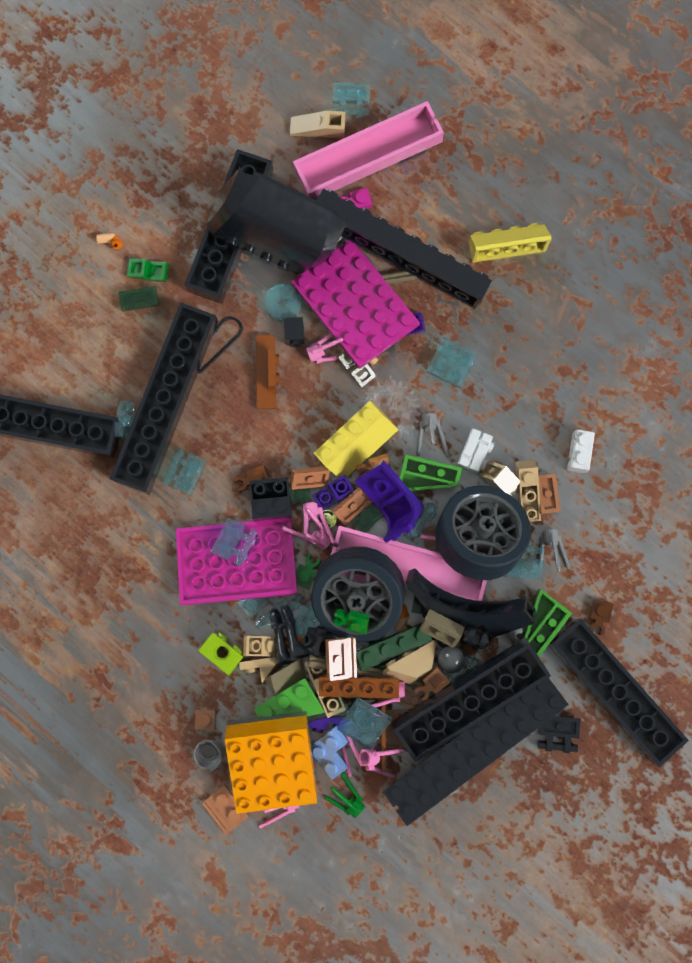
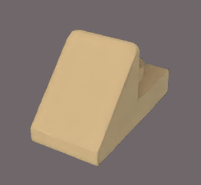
M275 657L239 662L240 670H245V673L257 672V668L260 667L261 681L264 683L265 678L269 676L276 666Z

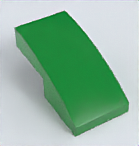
M130 258L127 277L146 281L167 282L169 264L167 262H151L147 259Z

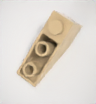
M322 111L291 117L290 136L344 139L346 112Z
M534 460L514 462L515 476L521 481L517 486L518 501L526 511L530 522L541 521L538 466Z

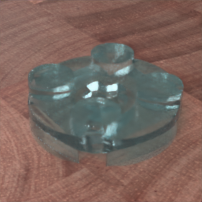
M279 284L266 292L265 309L271 318L284 322V318L298 316L302 308V299L293 285ZM281 299L288 300L286 307L278 305Z
M120 401L116 416H118V422H115L116 437L126 439L135 417L132 414L134 411V401Z

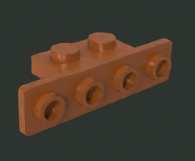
M256 335L257 409L276 408V384H280V374L276 373V366H279V354H275L274 335Z
M320 676L319 696L399 698V678L351 677L349 679L329 681L327 676Z
M377 698V702L386 700V698ZM386 705L380 706V714H377V726H380V734H377V746H380V751L405 750V747L393 731L392 726L394 720L404 715V709H386ZM386 755L380 756V761L377 766H380L381 771H386Z

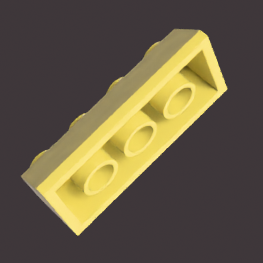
M538 223L522 228L514 226L509 230L494 229L489 233L475 232L469 238L472 263L546 252L551 241V235L545 224L539 225Z
M369 401L318 448L314 454L338 478L344 474L346 477H349L357 469V465L363 464L399 429L374 401Z

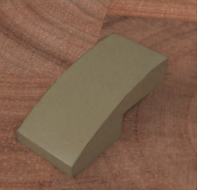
M345 350L336 356L361 388L376 377L368 364L359 369Z

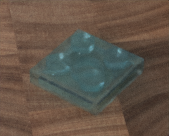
M443 337L426 372L461 388L477 353Z
M357 697L338 724L337 730L371 750L391 723L392 717Z

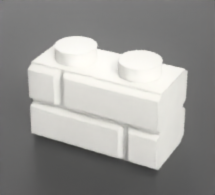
M472 428L456 466L478 474L480 470L484 471L488 461L485 460L487 452L491 453L495 444L491 442L493 436Z
M575 430L572 433L568 457L569 462L567 464L568 471L587 473L590 470L594 432Z

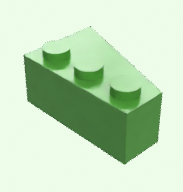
M405 454L400 479L411 491L458 487L462 468Z
M542 589L537 590L532 604L536 609L535 623L524 627L520 639L522 640L526 637L539 657L572 615L568 609Z
M307 678L302 679L254 708L258 718L305 711L307 712V717L325 713Z

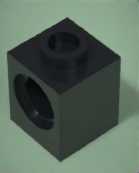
M303 317L284 318L286 345L299 347L301 344H305Z

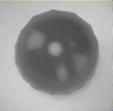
M456 646L444 647L438 655L439 666L447 673L459 672L465 664L464 652Z

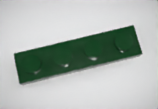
M421 622L356 650L358 667L361 671H364L432 641V638L419 630Z

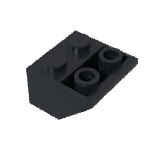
M288 477L249 481L253 521L290 517L293 519Z

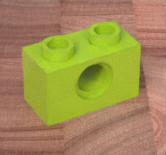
M213 632L198 651L227 675H231L239 665V662L245 657L242 654L243 650L236 644L230 645L227 642L228 638L223 633L219 632L217 634ZM222 646L228 650L225 658L220 657L218 654V650Z

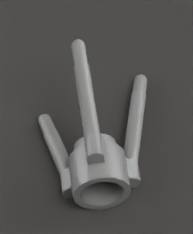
M435 413L422 415V421L419 422L420 429L416 454L420 455L424 428L425 431L430 432L431 444H435L434 431L437 427L447 457H450L440 426V420H437V414Z
M558 530L543 531V537H540L538 566H542L546 544L547 547L553 548L556 569L560 572L557 546L559 545L566 568L570 569Z

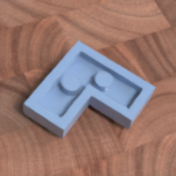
M337 726L311 745L313 756L331 780L348 768L337 751L349 741Z

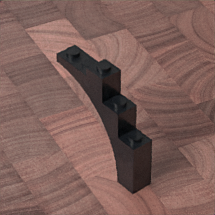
M416 568L408 572L406 585L417 597L419 603L423 604L421 610L423 618H425L429 610H433L464 626V630L468 627L475 628L483 625L485 631H488L493 638L535 623L536 609L526 596L500 602L466 599L435 586L422 576Z

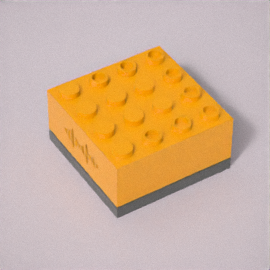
M306 711L227 722L225 745L236 814L317 803V783Z

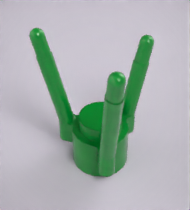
M342 772L341 776L355 799L353 797L347 799L334 787L330 788L331 791L345 803L344 806L328 796H324V799L343 810L348 816L351 814L356 818L365 808V805L361 803L363 798L359 796L346 774Z

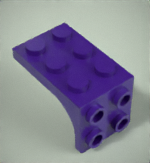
M384 460L355 480V483L380 509L386 519L388 528L383 539L385 543L390 540L395 541L402 533H409L413 530L415 521L421 517L420 513L424 505Z

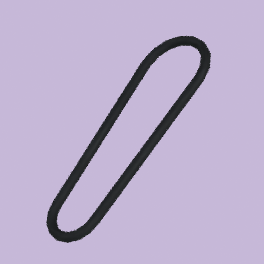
M227 317L220 322V324L216 327L214 334L225 321L235 320L238 322L240 326V331L232 341H230L202 370L198 372V374L204 372L233 342H235L240 337L243 330V326L239 319L235 317Z

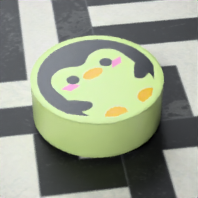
M324 510V517L329 528L332 529L337 522L336 515L330 510ZM318 516V520L323 525L320 516Z

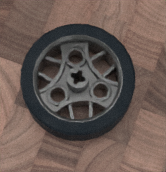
M481 485L467 487L454 494L444 507L435 530L436 544L444 561L456 572L475 580H492L508 574L526 551L531 537L530 521L521 504L501 489ZM458 515L467 518L469 521L465 522Z
M353 546L341 549L324 561L318 571L311 593L312 608L321 626L327 628L328 632L337 638L353 636L356 638L357 643L374 641L385 636L398 622L405 597V582L396 563L382 552L368 547ZM361 571L365 572L366 575L355 574L354 572ZM343 581L347 585H341L338 582ZM373 586H378L381 589L375 590L373 589ZM338 598L341 605L336 606L333 600ZM378 604L383 610L379 612L372 607ZM341 609L347 614L352 610L370 615L366 635L349 631L346 625H335L334 620L336 617L334 614L336 610Z

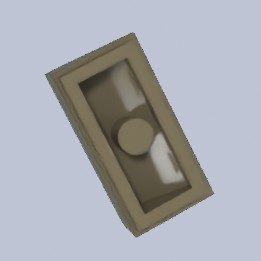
M433 610L428 611L419 627L421 632L451 647L456 646L465 629L464 626Z
M298 659L265 678L274 696L306 678L302 660Z

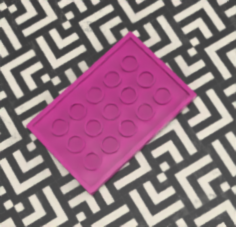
M350 241L334 250L319 266L305 271L291 281L292 286L336 340L343 338V341L339 342V344L359 369L420 325L418 319L356 244Z
M291 517L176 529L180 605L297 595L293 534L282 529L283 526L292 529Z

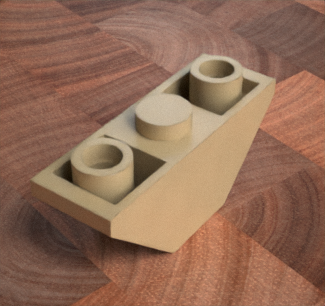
M244 636L243 656H276V637ZM285 637L286 645L289 650L288 638Z
M433 640L430 643L417 647V650L414 652L411 650L401 655L402 659L398 661L396 659L391 660L386 664L387 668L382 672L383 676L399 678V681L408 684L425 676L433 666L436 642Z
M308 661L304 663L319 696V677L327 676V670L309 667ZM319 696L327 718L346 710L341 697Z

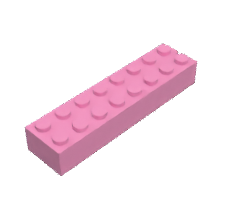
M426 101L293 161L294 172L306 196L315 199L319 197L323 188L327 191L328 189L338 190L442 143L444 132L437 118L434 119L435 114L429 102Z
M342 526L338 527L334 541L338 548L333 546L331 555L341 549L353 546L376 549L396 563L402 573L405 586H407L406 580L409 570L416 568L422 576L442 590L462 598L482 601L487 580H475L456 572L444 561L440 553L392 540L385 543L382 537ZM355 571V572H358V573H360V574L366 575L365 572Z

